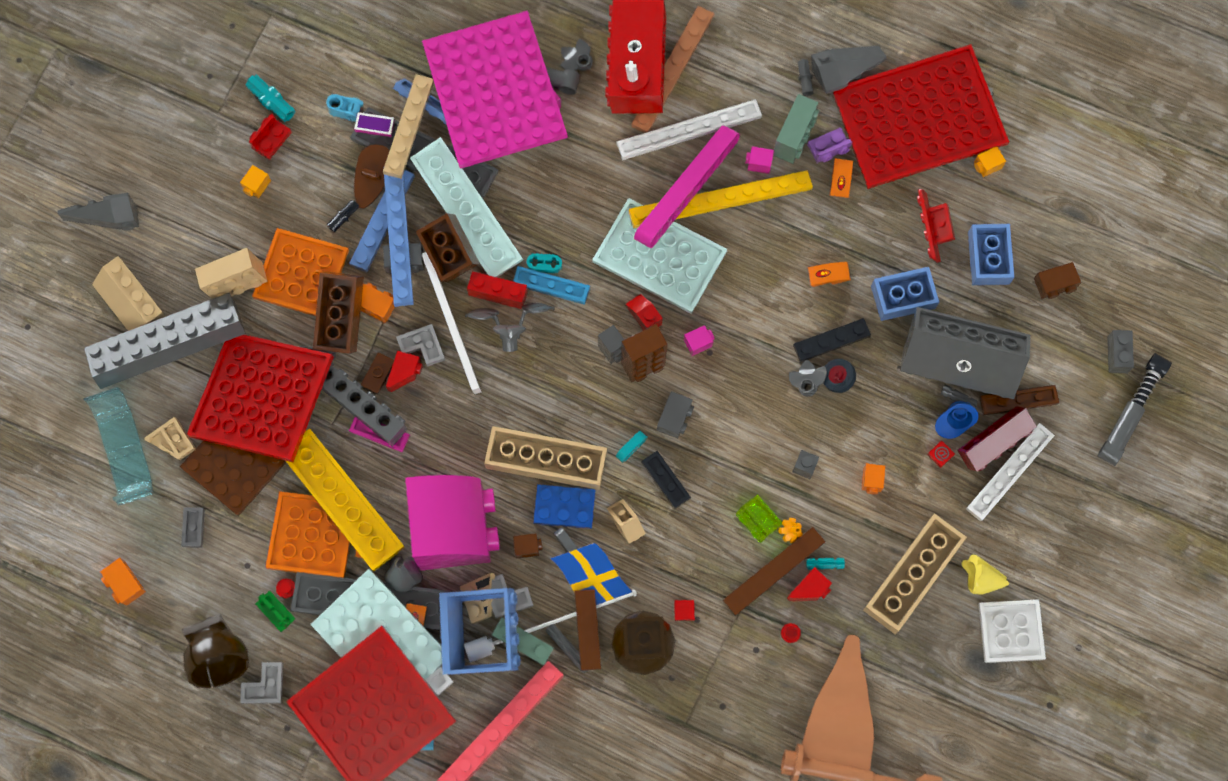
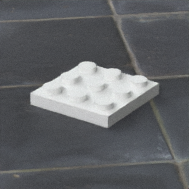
M1039 600L983 602L978 604L985 663L1046 659Z

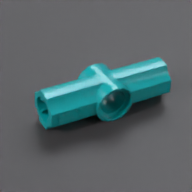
M257 74L252 75L245 84L246 87L258 97L260 103L267 110H272L283 122L289 121L293 117L295 109L283 99L276 88L270 87Z

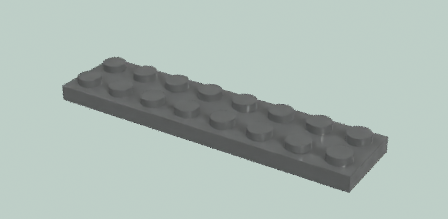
M369 107L365 111L366 114L386 116ZM396 120L394 122L392 137L360 133L354 130L350 139L364 147L379 144L390 150L399 122ZM417 131L406 167L419 173L410 157L430 145L436 139ZM446 145L457 160L454 148ZM484 162L462 168L482 199H484L498 174V169Z
M297 572L291 611L321 615L357 579ZM383 583L405 607L407 603L427 606L424 627L441 631L439 593L453 591L413 586L409 591L397 592L388 583Z

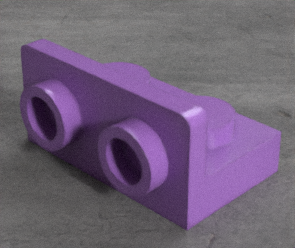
M838 128L809 141L807 145L814 159L819 163L821 161L827 162L837 154L843 155L847 153L852 141L851 139L847 140L843 130Z

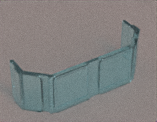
M116 387L83 398L89 405L98 424L117 489V496L112 497L113 500L120 506L152 495L153 487L150 471L131 409L128 406L123 391Z

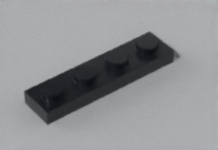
M862 318L794 343L793 347L801 363L869 338L871 333L865 319Z

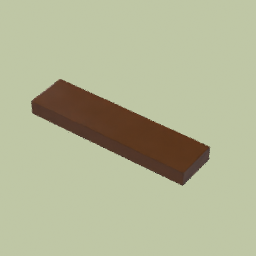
M1056 385L1017 390L1014 399L1003 398L994 394L979 397L983 416L1009 412L1016 406L1032 409L1059 404Z
M595 589L576 590L574 593L581 671L601 670Z

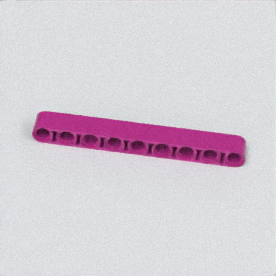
M724 125L718 129L638 227L634 240L649 248L655 246L739 140L740 133Z

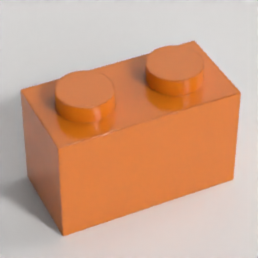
M363 283L361 312L386 323L395 308L393 295L387 291H378L377 287L370 283H367V285Z
M118 558L100 571L103 576L101 578L102 582L107 588L111 587L114 592L112 596L118 604L122 603L127 606L146 593L127 563L121 558Z

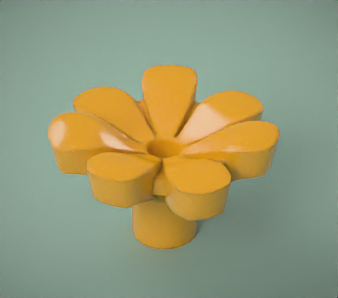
M795 518L782 521L784 528H779V534H784L783 541L794 543L797 538L803 535L801 532L802 525L796 523Z

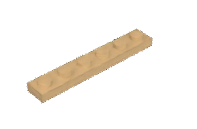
M415 75L383 169V174L402 179L434 83L432 78Z

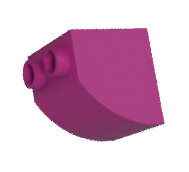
M431 475L405 478L412 557L420 571L491 563L490 551L500 550L497 527L487 528L486 513L496 512L493 488L483 490L481 479L471 476Z

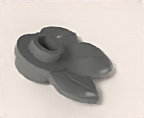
M579 39L575 48H561L562 57L564 58L561 67L564 70L587 71L592 67L593 60L590 56V47L584 40ZM582 61H586L587 64H584V65H583V64H581V62H582Z
M805 360L802 363L799 372H789L790 383L799 388L800 393L806 397L813 396L817 392L818 386L825 382L827 376L825 366L816 369L809 360ZM807 385L812 386L810 390H806Z

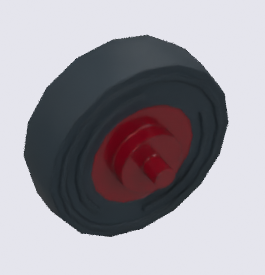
M834 359L825 365L827 376L823 384L830 391L843 393L853 387L856 381V371L849 361Z

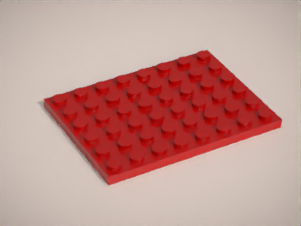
M971 44L850 82L845 88L832 92L848 138L852 141L851 146L867 189L971 157L994 147L999 148L1009 144V139Z

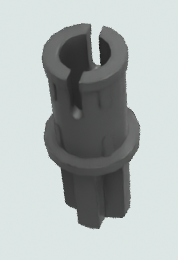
M801 59L798 61L800 75L798 80L801 81L802 95L809 96L814 93L811 80L813 75L810 74L809 61Z

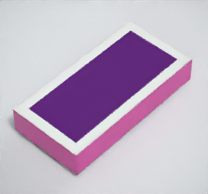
M358 112L354 130L360 133L392 137L395 119L393 117Z

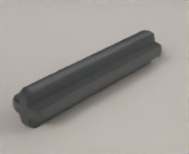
M551 624L547 627L546 633L581 671L579 652L554 624Z

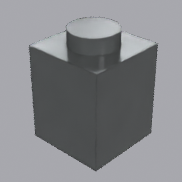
M801 450L792 472L811 479L819 456Z

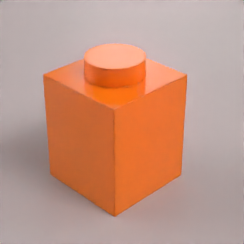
M865 464L861 490H865L868 494H878V492L883 490L884 465Z

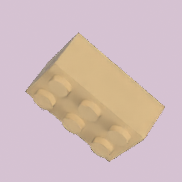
M248 248L195 269L200 289L212 299L229 292L231 296L239 295L248 289L259 287L263 283L268 282L262 261Z

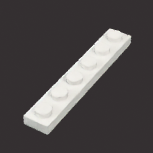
M1039 423L966 510L981 522L1055 435Z

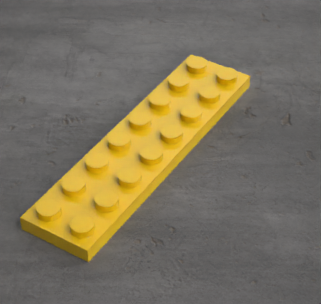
M310 428L306 430L294 462L286 461V463L374 572L405 547Z

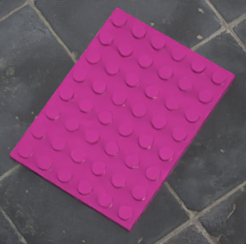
M528 11L422 41L460 169L568 138Z

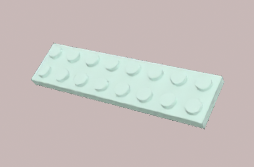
M441 137L410 157L446 213L456 215L478 261L489 276L499 277L523 261V258L463 169L459 168L457 160Z

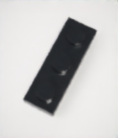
M658 451L641 461L674 509L691 499Z

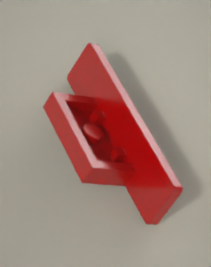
M918 189L917 201L919 206L922 207L923 212L920 216L923 224L926 226L924 235L925 239L929 241L930 246L928 254L930 259L939 263L941 259L938 245L955 240L949 206L947 203L930 208L927 193L923 189Z

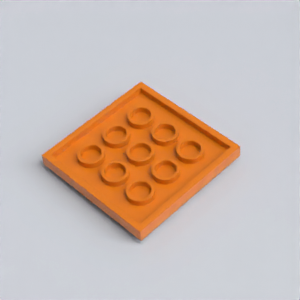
M277 228L263 265L268 282L255 288L252 295L253 299L316 316L320 273H341L349 249Z
M279 491L265 568L345 578L350 549L348 539L313 495Z

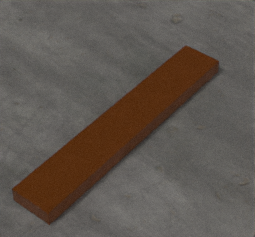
M812 527L723 599V602L736 616L821 547L825 540Z

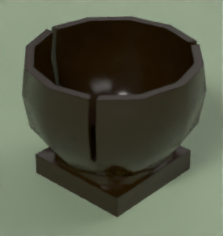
M642 610L626 615L614 628L611 646L615 659L628 672L648 675L662 670L672 659L676 640L670 624L663 619V616Z
M221 614L182 629L184 637L189 642L183 654L185 676L188 682L195 687L211 688L207 668L213 688L235 681L242 677L249 668L248 650L243 640L232 633Z

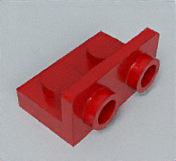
M270 114L269 117L262 121L261 127L251 134L249 143L253 150L270 160L292 131L276 120L273 114Z

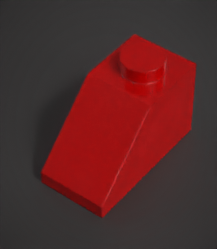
M640 294L625 304L643 330L656 324L658 327L662 325V316L643 295Z
M397 351L386 384L389 392H393L416 380L417 374L420 375L423 368L419 356Z
M814 567L789 594L787 600L817 601L820 597L824 599L831 592L829 587L832 585V582Z

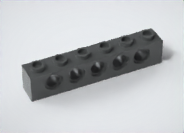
M332 362L328 373H332V377L327 380L325 379L321 390L393 447L407 431L406 421L399 415L394 416L391 414V409L384 403L380 405L376 402L377 398L371 392L365 393L362 390L363 387L356 380L350 381L347 378L348 374L341 368L339 370L334 368V363ZM341 385H347L345 390L338 391ZM360 396L359 402H352L354 397ZM369 408H375L374 413L366 414ZM383 420H390L388 425L381 426Z

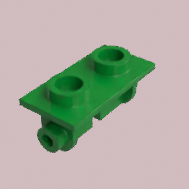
M268 591L266 594L262 593L258 597L259 601L255 605L280 632L284 631L296 620L271 591Z

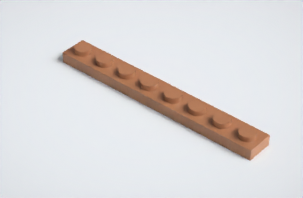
M700 6L695 10L665 63L663 106L714 17V13ZM637 113L631 127L647 133L650 131L659 113Z

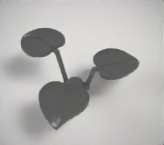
M544 303L525 304L522 306L523 312L519 325H500L497 316L499 311L492 308L473 310L465 314V318L494 319L497 326L493 327V331L499 334L500 339H502V350L513 352L518 350L517 339L526 330L522 326L525 315L527 313L555 310V307Z

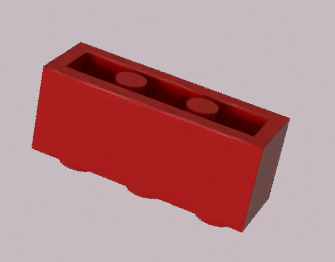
M474 271L471 273L467 286L468 296L522 309L528 294L527 285Z

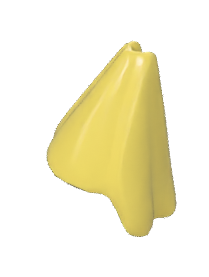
M971 555L968 560L962 561V567L969 575L968 589L972 594L983 595L1009 585L1006 576L977 555Z

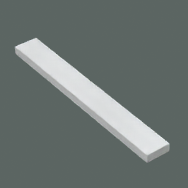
M755 99L617 141V146L622 160L717 132L722 125L730 128L760 119L762 114Z
M422 253L470 387L475 395L481 393L440 279L427 253Z

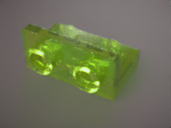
M758 494L742 505L736 512L740 522L747 527L753 537L760 543L782 526V521Z

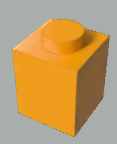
M994 147L977 155L974 166L976 171L981 173L984 178L1002 169L1006 160L998 147Z
M252 165L240 184L245 194L250 197L254 195L259 198L271 182V179L266 172Z

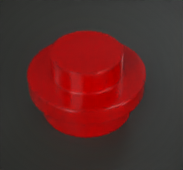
M288 578L280 580L276 585L277 594L282 598L292 597L295 583Z
M793 623L784 625L781 630V637L787 643H795L801 636L800 628Z

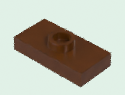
M378 352L360 385L364 389L378 395L391 372L394 360Z

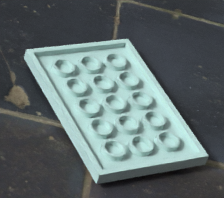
M628 198L592 262L692 314L727 253V249L676 222L672 223L653 248L634 240V235L638 228L633 229L629 209L643 205Z
M370 569L359 577L311 623V626L340 657H343L383 625L424 680L442 665V645Z

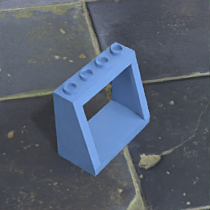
M502 588L439 593L443 675L518 670L520 655L517 652L519 635L516 631L518 614L515 610V604H517L515 589ZM504 598L507 663L465 666L462 602Z

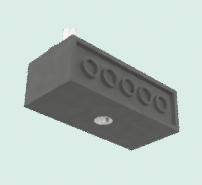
M917 307L903 348L901 372L942 381L946 384L962 386L967 389L978 390L983 393L998 395L1003 398L1014 399L1030 359L1031 335Z

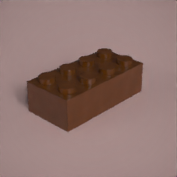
M334 272L320 273L313 349L347 354L357 352L364 276Z
M657 324L622 341L621 364L631 383L634 381L640 382L647 377L646 375L652 372L656 374L664 369L668 344Z

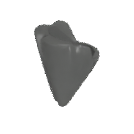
M397 556L390 561L389 569L384 574V580L395 591L406 592L412 589L414 585L420 583L423 580V575L419 571V567L413 557L408 556L403 560L401 556Z

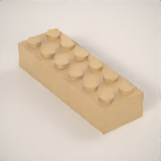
M492 426L484 464L486 469L600 490L607 448Z
M934 514L863 611L896 634L967 537Z

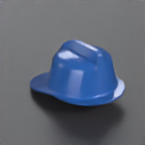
M968 401L953 402L948 407V410L936 420V432L939 436L946 439L956 438L977 422L979 418L978 411Z

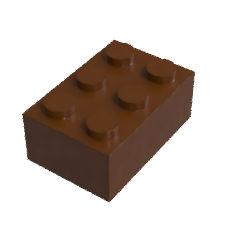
M446 213L416 231L441 282H450L480 265L455 214Z

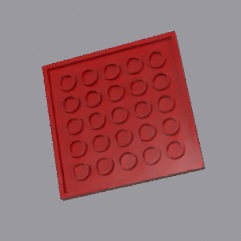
M241 335L225 341L187 435L191 438L294 462L333 361V355L249 335Z
M383 625L286 701L346 781H383L456 722L455 718Z

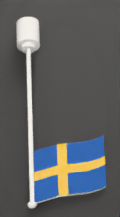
M596 543L550 558L561 569L573 591L595 589L596 609L637 595V592L635 590L631 591L618 576L607 555ZM576 612L524 631L530 633L575 617ZM487 636L464 643V647L471 663L493 655L494 645L503 642L501 640L493 642L491 638L487 639Z

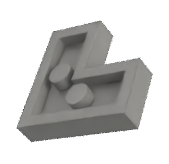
M432 324L396 337L401 352L410 354L421 350L427 367L445 360Z
M503 574L495 576V580H492L491 589L507 588ZM528 587L515 590L517 594L516 612L533 607ZM504 598L493 599L491 605L495 618L505 616Z
M262 662L261 683H241L240 703H282L283 663Z

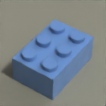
M1010 224L972 225L968 231L972 285H1010L1014 279Z
M929 267L876 278L871 285L881 321L915 314L917 307L933 310L936 309L939 303Z

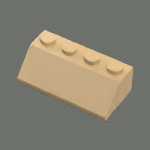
M119 256L102 267L92 285L128 331L166 317Z

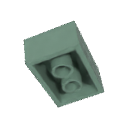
M800 94L797 95L776 140L773 156L792 164L796 158H800L804 144L807 143L810 131L814 128L820 111L817 109L819 102Z

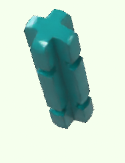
M808 558L806 566L808 570H812L814 567L818 569H834V567L836 569H844L845 559L818 558L815 560V558Z

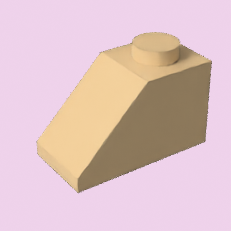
M624 499L606 508L628 543L636 541L645 535L637 515Z

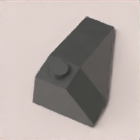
M880 46L827 49L811 55L812 72L826 94L848 86L849 81L854 78L857 80L861 77V73L866 70H872L887 60Z
M128 193L108 195L103 197V201L100 202L91 200L88 201L86 206L74 205L57 210L58 215L63 221L125 231L139 227L137 205Z

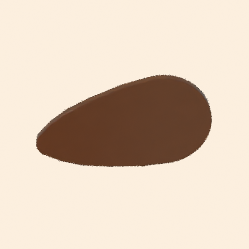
M370 145L363 149L358 157L354 180L355 200L361 209L371 205L385 187L383 169L390 150L383 145Z

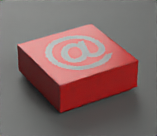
M941 440L927 455L942 468L955 453Z

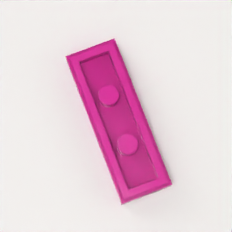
M356 417L349 429V432L402 453L410 437V434L404 433L392 447Z

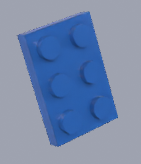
M537 484L533 523L592 529L595 489Z

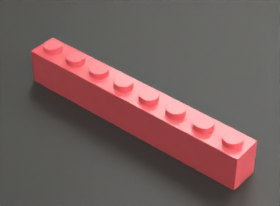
M548 661L437 781H468L564 677L563 674Z

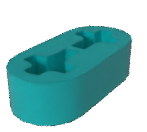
M534 253L529 255L526 260L528 269L538 272L555 274L562 269V260L558 255ZM534 259H537L538 264L534 267L533 264L530 262H533ZM553 260L556 261V264H559L556 265L555 268L551 267V263Z
M638 431L618 451L615 457L624 463L648 437L642 431Z

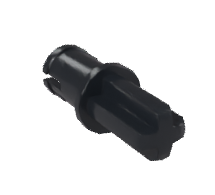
M351 200L341 211L338 210L335 217L326 224L327 227L335 233L342 224L349 221L348 218L359 208L357 202Z

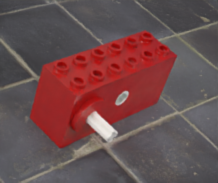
M613 0V4L609 5L611 21L608 22L610 37H608L609 54H607V65H609V70H606L608 87H605L607 106L611 107L612 114L663 113L666 45L665 1Z

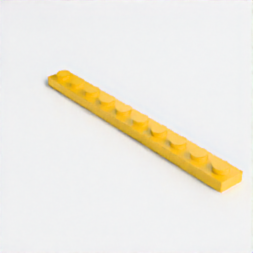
M808 170L704 192L696 194L676 219L812 190L813 185ZM658 203L629 209L633 229L638 228Z

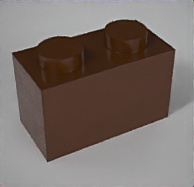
M1073 262L1038 272L1034 277L1041 299L1047 297L1048 299H1053L1063 292H1066V294L1073 293L1081 284Z

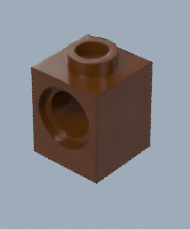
M537 533L513 536L516 559L539 556V550H543L541 538L537 539Z

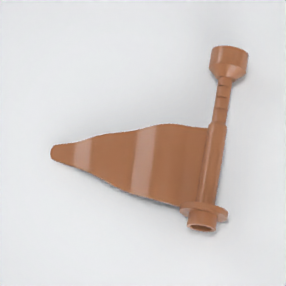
M855 635L847 636L837 662L815 701L802 744H797L795 751L786 749L784 751L781 774L789 775L790 781H798L800 774L834 781H907L877 775L870 771L874 729L866 676L861 659L860 640ZM923 774L915 781H942V777Z

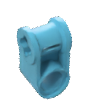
M337 94L330 95L326 100L328 111L332 116L356 122L357 114L364 104L363 101L357 98H349ZM335 103L340 104V105H339L338 107H336V108L331 107V106H332L333 104H335Z

